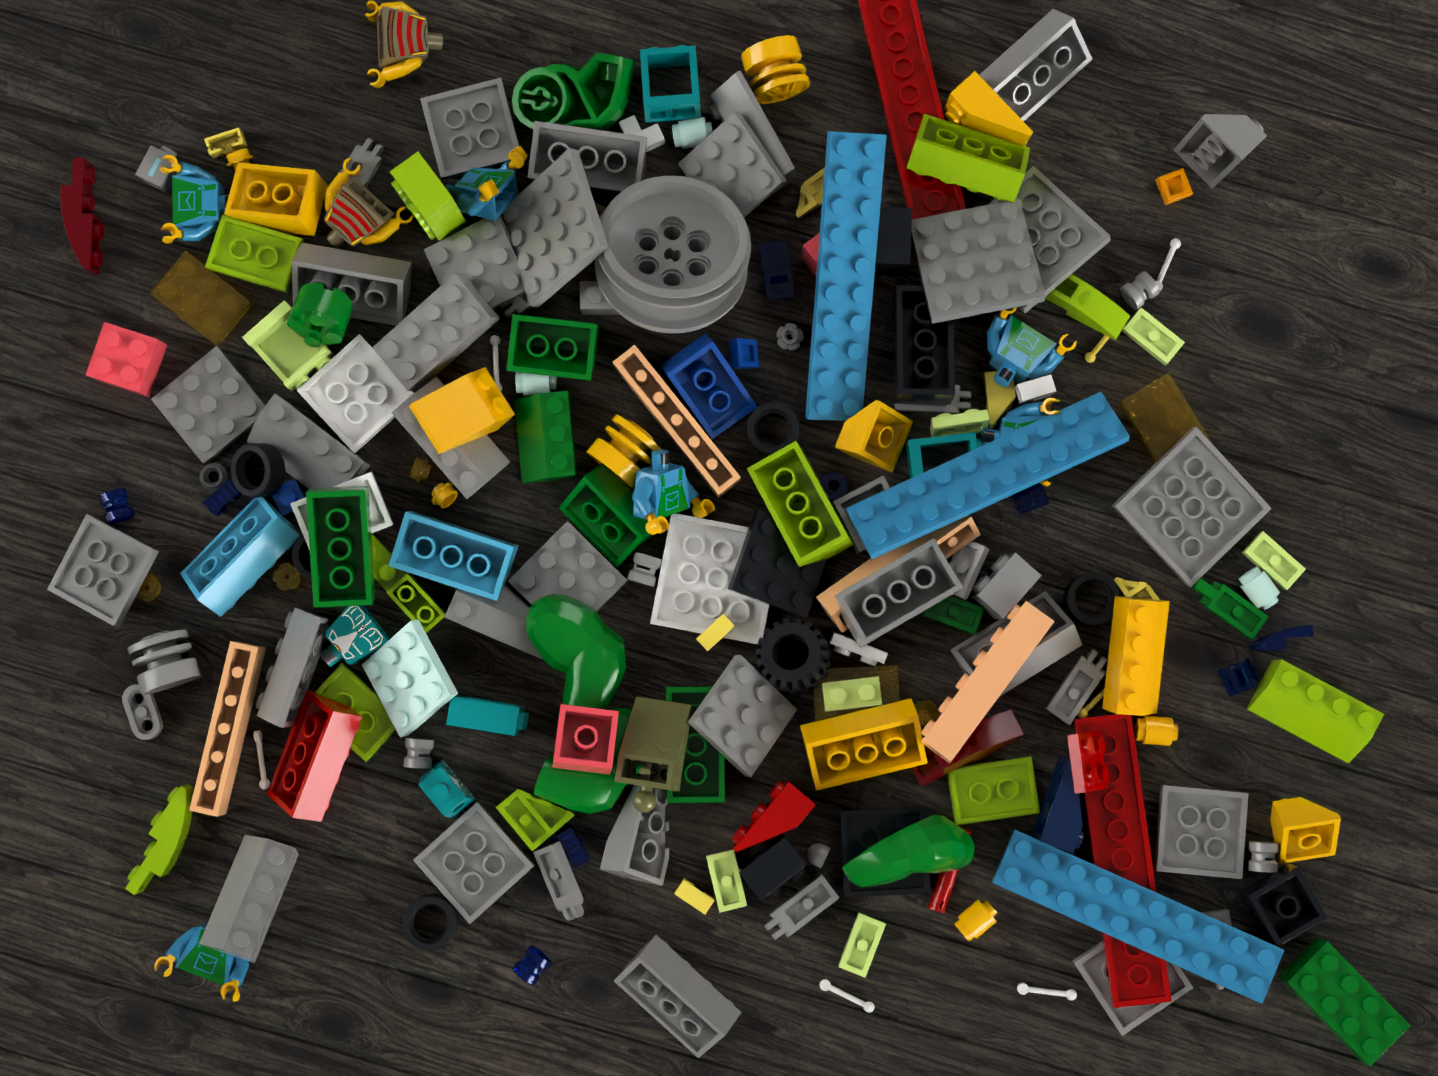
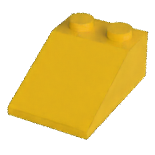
M976 71L950 93L944 108L946 112L945 117L949 122L1026 146L1033 134V131Z
M238 162L224 214L286 233L315 236L328 185L315 170Z
M486 367L468 373L409 405V408L438 454L497 431L515 415Z

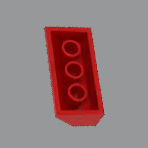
M306 690L267 795L292 818L322 821L325 811L329 807L335 785L339 781L345 759L349 755L354 736L359 730L362 716L345 704Z

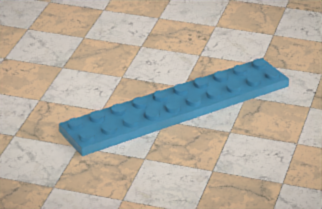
M827 132L805 418L808 420L846 421L863 409L886 135Z
M1099 392L1060 410L1061 412L1057 415L1046 416L846 508V514L870 558L874 559L1128 442L1130 436L1102 392Z
M1015 829L992 879V883L1261 1004H1263L1284 952V949L1051 845L1038 841Z

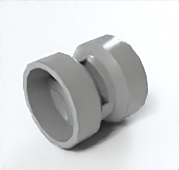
M1145 271L1138 274L1132 283H1126L1120 287L1122 297L1134 310L1142 307L1144 301L1148 298L1153 299L1160 293L1155 280Z
M635 552L633 558L634 568L629 571L627 579L654 587L656 582L655 572L660 568L662 560ZM640 566L649 568L650 570L640 568Z
M405 738L407 756L404 757L403 767L431 769L433 760L430 757V751L434 748V740Z
M1249 841V851L1252 855L1251 860L1248 861V870L1269 873L1278 872V863L1275 860V854L1278 852V843Z

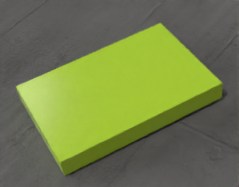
M222 215L205 268L288 293L292 280V259L301 243H304V240Z
M341 663L315 692L349 706L362 716L359 730L356 732L350 748L365 762H368L396 731L377 693L344 663Z
M1032 756L965 765L947 773L954 823L956 825L1040 813Z

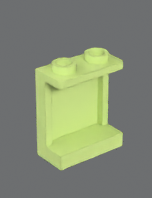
M284 300L242 338L261 356L284 382L283 384L291 391H294L307 382L316 370L319 371L335 354L327 345L321 344L319 347L307 345L304 342V338L288 327L287 321L292 306Z

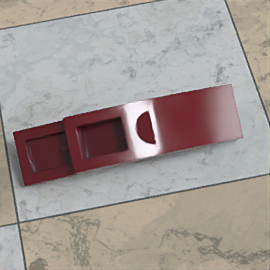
M73 158L72 185H60L62 218L70 245L82 267L93 275H99V267L103 265V253L100 250V242L104 238L105 228L102 220L91 214V211L95 209L92 184L96 182V170L85 158Z
M1012 710L983 719L950 764L931 749H927L925 752L928 764L911 768L919 785L923 787L972 760L976 762L1020 739L1025 734Z

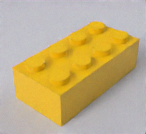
M911 698L800 725L816 791L928 764L925 747L921 743L923 737L919 716Z

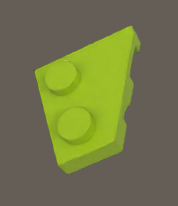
M517 789L496 807L531 851H534L575 816L571 811L539 799L520 789Z

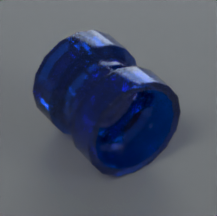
M126 488L111 490L98 497L101 506H104L106 509L105 519L107 524L123 522L135 516L133 507L129 506L127 501L129 495Z
M530 945L524 952L525 958L517 961L512 970L523 981L534 986L540 979V970H547L552 961L541 950Z

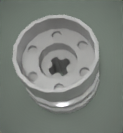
M168 630L155 633L127 648L131 656L144 655L132 661V665L135 667L147 665L148 668L147 671L137 676L142 695L170 689L202 676L196 658L182 659L181 654L192 648V644H177L189 637L187 630Z

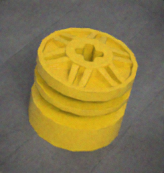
M785 35L766 39L752 45L741 54L746 75L754 77L750 81L749 86L754 91L753 94L759 104H769L789 99L805 91L810 86L809 77L805 74V65L797 63L801 59L802 54L796 37Z
M616 414L612 421L620 428L619 432L607 425L605 430L612 438L611 442L608 443L601 438H597L586 453L599 465L601 463L606 465L625 485L633 489L636 483V473L640 469L636 465L637 462L640 460L645 464L652 465V459L645 452L649 451L652 453L653 450L661 448L643 428L635 422L624 419Z

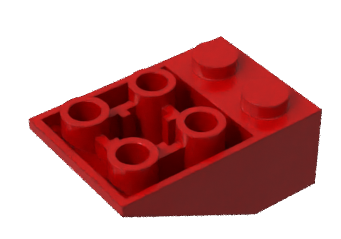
M788 779L784 783L779 780L770 790L771 799L766 805L761 802L751 813L750 816L753 819L747 827L742 824L732 836L734 841L733 850L735 852L741 851L798 827L816 804Z

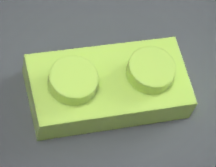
M1139 308L1122 329L1123 333L1163 365H1167L1185 343L1143 308Z
M970 409L961 414H939L931 418V437L972 432L981 433L983 428L988 429L990 420L988 410Z
M1264 531L1260 532L1242 552L1260 570H1264L1269 578L1283 590H1288L1306 570Z
M879 676L821 683L825 712L882 705Z
M730 849L706 855L719 913L747 906L734 850Z
M858 912L838 967L866 978L886 923Z

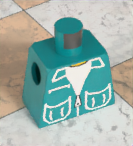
M364 605L348 606L324 633L332 645L325 649L320 656L330 667L341 658L349 665H354L373 655L391 638Z
M443 759L420 777L418 785L445 817L455 819L476 801V798Z

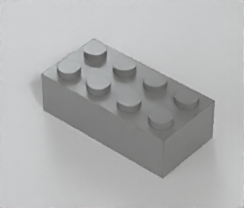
M455 273L372 348L407 391H418L493 326L500 317L465 275Z

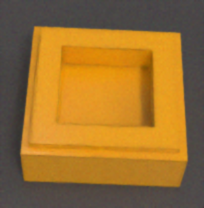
M1184 168L1155 179L1165 205L1190 197L1193 194Z

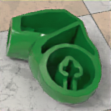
M595 53L581 68L565 63L531 69L520 77L514 87L512 97L514 113L521 123L533 130L535 121L607 131L624 113L630 95L636 62L620 56Z
M558 594L539 598L531 605L526 614L525 630L528 639L538 650L542 659L551 668L565 673L563 703L565 705L606 709L618 689L626 670L623 638L606 626L594 609L577 599Z
M626 707L608 709L619 711L613 765L610 775L552 768L554 755H549L539 774L534 795L570 810L587 814L612 809L624 788L628 785L614 781L618 755L632 709ZM639 765V766L637 767V769H636L637 775L640 774V773H639V769L643 767L642 765Z
M932 815L884 838L848 862L842 869L848 879L859 887L884 885L904 879L912 873H940L961 869L972 861L975 846L972 838L964 829L945 816Z

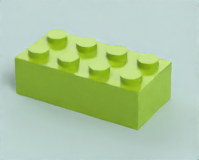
M416 152L390 171L395 179L391 185L431 240L437 238L438 241H441L461 231L468 225L453 197L419 152Z

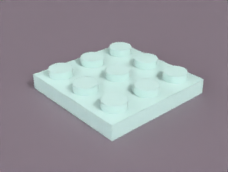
M419 620L407 623L362 664L400 738L410 735L458 694Z

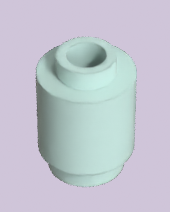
M705 117L678 121V124L672 125L675 147L682 146V149L698 146L713 132L712 123H706Z
M516 372V393H523L524 396L549 393L551 390H556L557 379L555 376Z
M1258 566L1252 568L1238 579L1242 584L1240 586L1256 608L1263 607L1266 610L1279 601L1276 596L1280 594V591L1264 570L1261 571Z

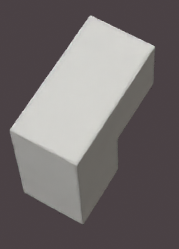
M635 115L619 122V127L623 134L647 137L646 152L665 144V138L658 123L641 130Z
M1051 374L1015 386L1019 403L1043 399L1056 392Z

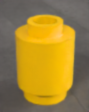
M1144 716L1143 718H1136L1134 728L1135 740L1141 741L1142 744L1171 746L1172 741H1177L1178 724H1174L1173 718Z
M978 899L958 916L959 920L954 924L964 937L970 941L974 937L976 939L997 922L994 918L997 912L987 900L981 903Z

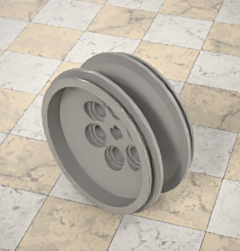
M684 176L653 177L639 181L624 189L610 202L602 213L600 222L608 248L595 259V275L599 288L606 300L628 321L642 328L661 333L691 332L716 322L728 313L739 300L747 280L748 263L751 254V237L747 223L737 206L717 188L703 181Z

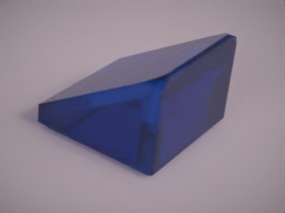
M1040 483L1013 494L1020 515L1050 503L1044 487Z
M1249 658L1218 670L1229 697L1255 688L1260 683Z

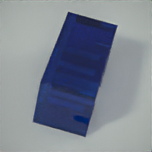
M230 478L204 500L203 504L213 515L219 516L227 509L225 506L233 498L237 500L243 494L236 489Z
M573 826L557 835L558 840L575 868L591 858Z

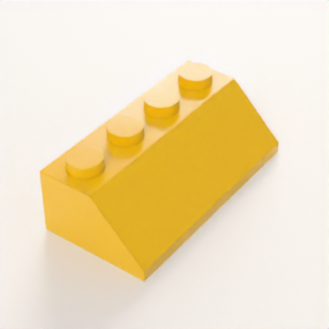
M1115 596L1102 709L1123 715L1146 716L1157 713L1170 601Z

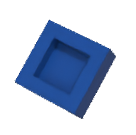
M736 338L729 340L732 368L754 369L759 367L757 341L755 339Z
M295 478L283 484L280 490L271 495L283 517L294 513L290 503L306 497Z

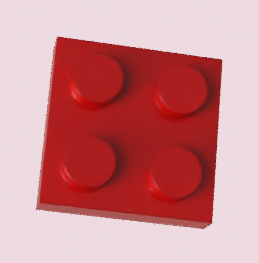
M1100 731L1067 735L1074 792L1086 793L1107 789L1109 771L1104 763L1103 754L1106 747Z

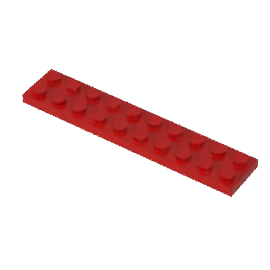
M857 0L906 207L912 208V220L966 209L960 185L946 184L938 178L929 175H918L913 170L907 169L923 115L927 114L945 120L916 0Z
M1115 714L1074 719L1075 734L1100 731L1106 747L1103 754L1104 763L1109 771L1107 789L1083 793L1092 864L1156 892L1132 715ZM1102 932L1112 1007L1120 1008L1172 1002L1166 961Z

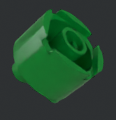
M307 283L300 288L287 321L288 327L304 338V342L311 347H319L321 344L341 343L352 314L353 303L350 298L337 288H333V291L324 289L325 284Z

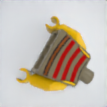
M372 0L367 2L366 6L370 10H375L373 13H366L365 16L371 22H377L379 68H383L381 72L377 69H370L367 75L370 77L378 75V80L370 83L372 87L381 88L386 80L391 81L403 77L419 68L428 57V49L442 50V33L428 32L427 18L419 15L416 10L404 2L382 3L380 6Z
M347 158L344 161V171L336 175L326 189L325 194L327 214L324 217V221L332 228L326 237L335 247H340L344 241L351 246H355L359 242L364 245L383 242L399 229L401 223H409L413 219V215L406 221L400 218L401 210H404L406 207L399 208L396 211V217L394 219L390 218L394 214L355 177L349 179L350 176H357L361 171L360 164L354 171L347 169L352 158Z

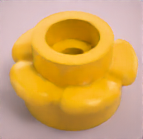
M247 148L226 155L229 162L227 166L234 167L235 171L238 162L250 164V160L253 159V155L249 154Z
M450 482L438 484L432 491V503L439 505L442 509L449 507L458 495V492L453 488V484Z

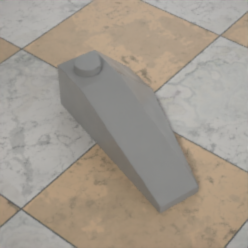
M504 585L498 601L457 588L444 616L445 618L542 659L538 650L528 639L525 630V618L530 607L506 585Z
M667 770L664 772L665 779L667 778ZM634 785L606 841L600 869L620 877L663 886L669 861V848H665V831H669V821H665V806L668 804L667 790L653 788L652 792L656 797V805L652 811L642 813L636 810L633 805L634 795L641 790V786Z

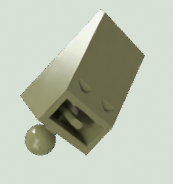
M636 697L619 751L614 782L641 786V790L633 798V805L639 812L648 813L654 809L656 797L652 792L653 788L670 791L680 790L690 725L688 721L691 718L693 705ZM639 765L643 766V768L639 769V773L642 774L641 776L637 775L636 769ZM668 769L667 778L665 779L664 772Z

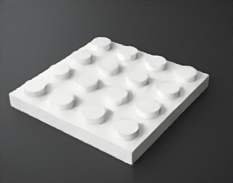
M676 513L671 515L650 624L702 634L724 614L735 627L723 638L758 644L759 638H763L769 605L728 590L749 527Z

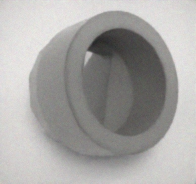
M820 843L811 845L807 852L808 860L813 865L821 868L830 851V847Z

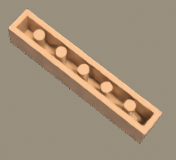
M635 345L613 361L614 368L718 498L741 481L740 475Z
M970 515L965 516L881 556L869 559L816 598L838 629L844 632L848 627L834 595L933 538L947 559L981 534Z
M1025 601L1022 607L1018 604L1015 605L1007 616L1010 623L1004 630L999 627L989 640L993 643V646L987 653L984 650L979 653L972 663L976 666L975 670L970 676L966 673L962 676L955 686L959 689L958 693L953 699L949 696L945 699L938 709L942 713L936 722L930 720L921 732L925 736L921 743L949 764L1055 622L1027 601Z
M230 641L190 811L216 817L227 813L266 651L265 647Z

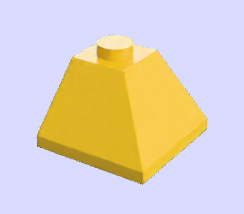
M875 400L845 421L835 448L853 458L893 473L913 421L881 401Z
M1302 797L1272 801L1270 821L1274 842L1278 843L1276 855L1279 864L1335 855L1341 817L1338 813Z

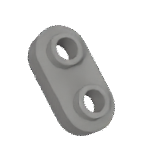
M139 684L131 685L124 691L122 703L132 732L137 738L142 740L154 739L163 729V721L153 693L143 695L144 700L139 704L136 701L137 694L141 693ZM147 720L153 723L151 730L145 728Z

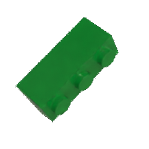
M513 314L506 371L591 381L597 355L600 326L594 323Z
M569 392L539 393L514 400L522 484L577 479L578 472Z
M601 463L583 477L559 509L618 568L652 534L646 531L647 519L644 520L643 518L633 516V492L606 465Z

